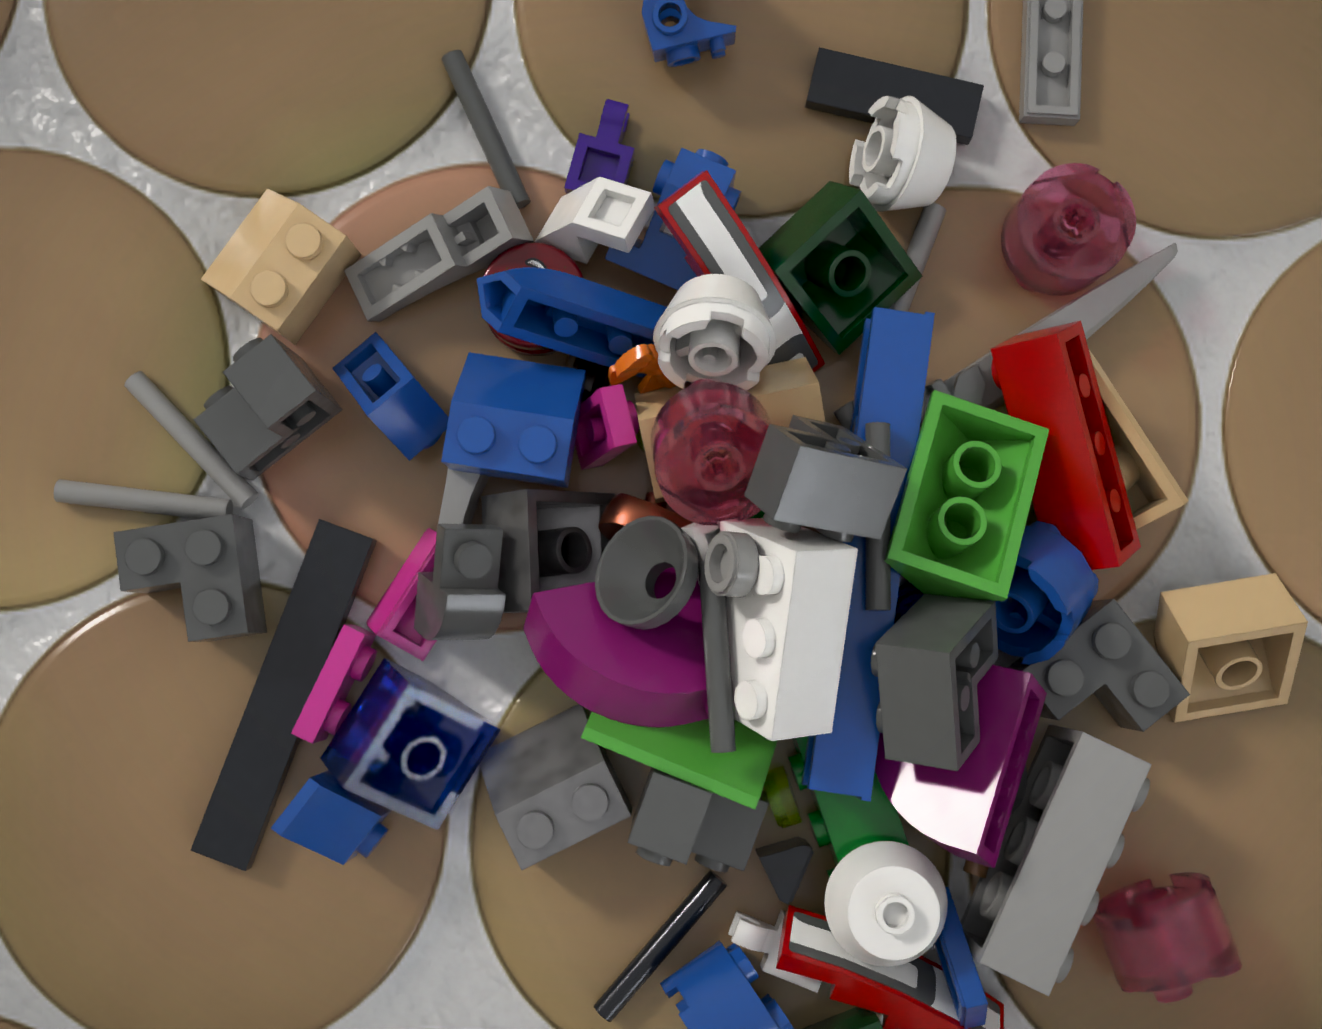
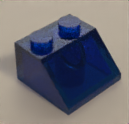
M384 658L320 759L342 789L438 830L501 729L431 681Z

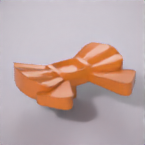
M654 344L635 346L624 353L614 365L609 367L608 378L611 386L618 385L634 375L642 373L647 375L637 386L640 394L663 387H676L661 371L658 364V353Z

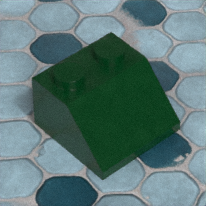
M829 181L759 247V250L773 270L803 323L839 355L863 333L864 321L866 318L871 319L874 307L889 309L923 277L862 190Z

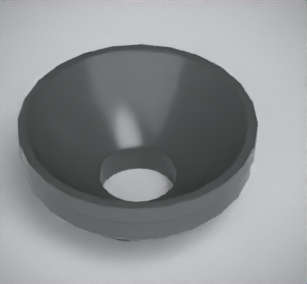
M659 516L638 518L626 524L615 533L599 559L595 577L596 596L604 613L610 619L624 626L643 630L656 628L676 616L689 601L698 577L699 560L697 549L691 537L677 524ZM674 567L676 582L673 589L665 597L657 599L654 589L658 576L664 570Z

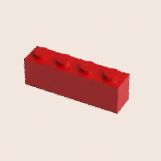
M1080 320L1016 335L990 349L993 357L991 371L996 386L1002 390L1008 415L1049 429L1032 497L1037 520L1053 524L1057 527L1061 535L1082 552L1091 570L1120 567L1141 548L1082 322Z

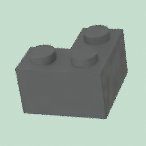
M272 334L264 340L256 338L249 341L234 354V363L223 371L233 386H226L211 395L204 403L206 410L193 419L234 472L250 480L260 476L343 410L304 360Z
M793 415L788 428L769 424L744 496L765 513L763 520L766 523L783 531L798 533L801 526L816 528L821 534L842 542H852L854 535L880 540L907 468L843 426Z
M228 514L113 532L120 590L122 592L147 594L181 588L188 642H211L267 633L252 519Z
M924 594L876 641L871 655V669L873 675L878 677L880 702L876 712V726L878 731L883 733L885 759L958 771L979 744L980 727L977 684L999 658L995 601Z
M1115 599L1092 601L1088 613L1067 643L1049 660L1026 665L1021 664L1024 657H1020L1007 667L1033 674L1047 693L1040 717L1058 721L1091 694H1094L1121 728L1144 732L1190 695Z
M651 767L633 816L627 843L637 846L636 853L642 858L663 866H670L672 860L687 865L690 854L693 852L696 853L695 861L709 869L726 873L731 866L744 871L769 805L767 792L762 790L759 802L754 810Z

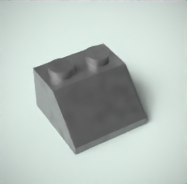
M523 489L481 496L482 524L496 525L503 529L498 589L506 594L503 613L528 612L533 593L595 582L599 559L610 541L600 532L598 524L606 506L615 497V493Z
M580 704L476 755L494 814L521 871L630 817L632 814V805L604 748L581 738L589 717L585 708Z

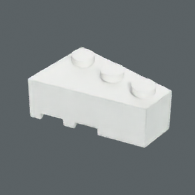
M763 518L720 519V532L747 533L753 538L759 559L758 573L751 591L741 598L726 597L734 719L770 741L832 733L858 548L802 526L800 532L792 533L769 525Z

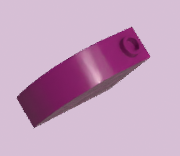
M674 567L664 570L658 576L654 589L657 599L665 597L673 589L676 582ZM698 580L689 601L676 616L665 624L645 630L627 627L610 619L601 609L597 600L595 582L533 593L523 630L536 660L546 675L571 699L590 711L608 719L636 726L672 727L708 719L701 599Z
M992 665L977 684L980 742L958 771L885 759L883 733H880L875 772L889 801L912 826L938 846L955 856L995 868L1047 693L1032 673Z

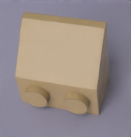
M266 189L201 280L296 345L346 276L344 270L353 265L361 254L345 234L306 207L270 189Z
M1276 573L1160 592L1154 630L1157 652L1190 694L1169 711L1174 723L1288 704L1308 621Z

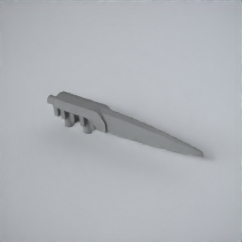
M1173 243L1113 276L1017 335L1081 320L1087 340L1130 302L1175 258L1178 252L1177 244ZM991 351L944 382L940 378L925 385L920 430L930 394L933 390L992 410L1005 403L1002 390L996 386L992 377L991 364L993 357ZM853 400L833 412L841 426L849 431Z

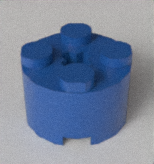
M1036 521L1030 526H1025L1008 598L1004 601H995L998 650L1011 656L1024 657L1021 664L1031 665L1046 661L1060 651L1088 613L1093 598L1098 592L1099 579L1091 570L1082 552L1062 536L1058 528L1053 524Z
M719 940L660 983L668 998L677 992H680L683 1000L678 1002L676 1007L680 1011L678 1015L687 1029H794L774 998L772 999L769 994L761 999L758 997L750 984L758 979L759 975L742 949L735 943L725 948Z

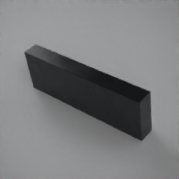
M819 47L805 108L874 123L876 118L871 117L868 111L878 99L883 96H891L898 99L905 96H913L953 127L957 143L968 145L973 137L984 85Z

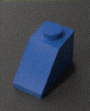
M377 332L372 334L332 368L366 415L409 461L420 451L433 446L447 429L449 416Z
M337 766L310 777L272 825L271 829L292 842L344 865L358 853L367 858L389 831L382 822L392 809Z

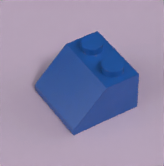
M469 352L451 400L441 462L454 471L568 488L586 370Z

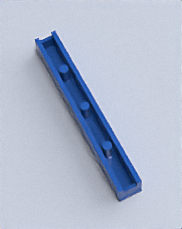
M874 307L871 319L866 318L864 321L850 431L865 441L866 423H890V458L907 468L891 510L892 534L919 437L935 313L925 312L924 314ZM854 535L852 542H843L858 548L832 733L808 736L801 784L807 785V788L811 790L851 795L860 800L871 802L880 734L876 726V712L880 702L878 677L872 673L871 655L876 641L894 625L900 574L891 567V610H865V537Z

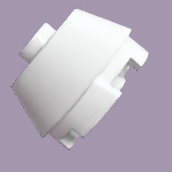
M883 96L868 111L871 117L876 119L870 128L866 142L855 139L849 165V183L860 187L878 212L929 206L941 195L951 176L957 146L955 131L950 124L913 96H905L901 99Z
M725 274L701 275L684 283L661 315L653 332L654 346L658 353V364L663 374L673 384L682 389H685L686 381L700 386L716 387L715 396L742 393L757 385L760 371L771 361L777 345L774 329L756 290L747 282Z
M877 841L854 849L837 864L826 886L824 907L828 926L836 941L844 950L862 962L888 967L911 962L932 947L943 930L947 916L948 901L946 888L940 873L924 854L903 843Z

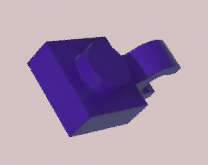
M606 99L596 137L579 133L564 186L567 194L597 177H603L627 185L635 157L634 147L621 144L630 114L627 113L628 104Z

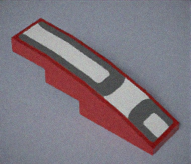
M707 170L700 172L654 207L687 254L684 259L697 277L706 274L730 275L747 282L756 290L774 329L777 341L774 356L767 365L806 357L813 372H815L825 364L802 319L773 270Z
M792 905L788 906L783 919L777 969L830 983L829 999L883 1014V1029H964V1026H960L941 965L922 955L911 962L898 966L885 967L862 962L850 955L836 941L828 926L826 916ZM984 991L988 1002L985 1025L968 1029H1004V1004Z

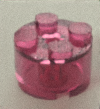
M1069 163L1045 171L1028 186L1007 212L1001 231V247L1004 259L1016 277L1017 283L1023 289L1052 296L1075 294L1090 287L1118 264L1130 246L1136 230V215L1132 200L1126 189L1118 181L1115 183L1111 182L1105 176L1098 173L1100 169L1091 165ZM1072 232L1074 238L1070 237L1068 233Z
M699 379L671 397L659 411L651 432V452L655 475L664 500L683 518L701 525H718L717 521L738 518V521H742L761 511L744 496L768 426L772 424L765 408L755 396L733 384L716 382L711 379ZM721 449L726 450L723 454L718 452Z
M1183 872L1169 874L1173 885L1156 888L1153 887L1151 879L1142 880L1122 887L1099 901L1097 907L1099 912H1095L1093 919L1116 981L1122 991L1128 993L1154 992L1158 1002H1175L1185 999L1193 993L1194 990L1191 984L1209 977L1228 976L1242 968L1238 949L1217 893L1213 888L1210 877L1202 873Z

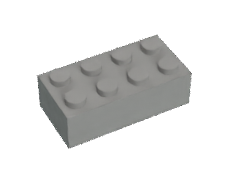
M1049 724L1027 772L1028 781L1025 796L1018 809L1009 818L995 868L989 867L986 878L980 877L960 921L971 955L979 963L1047 996L1050 995L1055 982L1061 983L1066 978L1074 958V951L1071 946L1080 925H1087L1097 910L1099 892L1096 889L1106 868H1112L1117 863L1123 851L1125 837L1121 833L1131 811L1136 812L1142 806L1148 795L1150 780L1146 777L1152 764L1083 731Z

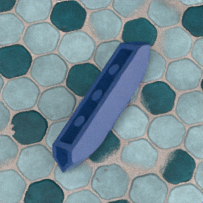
M535 267L515 268L477 278L482 318L497 332L607 367L614 365L624 353L637 345L654 344V328L667 308L643 298L552 269ZM638 373L635 376L644 378L647 374Z

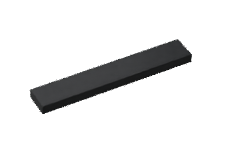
M319 519L190 851L243 871H247L252 867L301 738L291 734L343 625L346 623L377 540Z

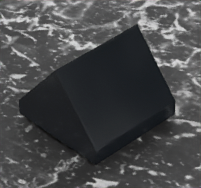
M799 836L755 849L779 900L788 905L789 902H793L814 853L807 840Z

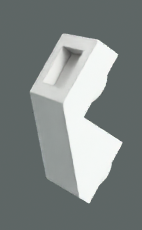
M597 177L560 198L536 238L535 243L556 247L573 260L585 264L588 263L598 244L629 253L654 210L655 204L652 193L603 177Z

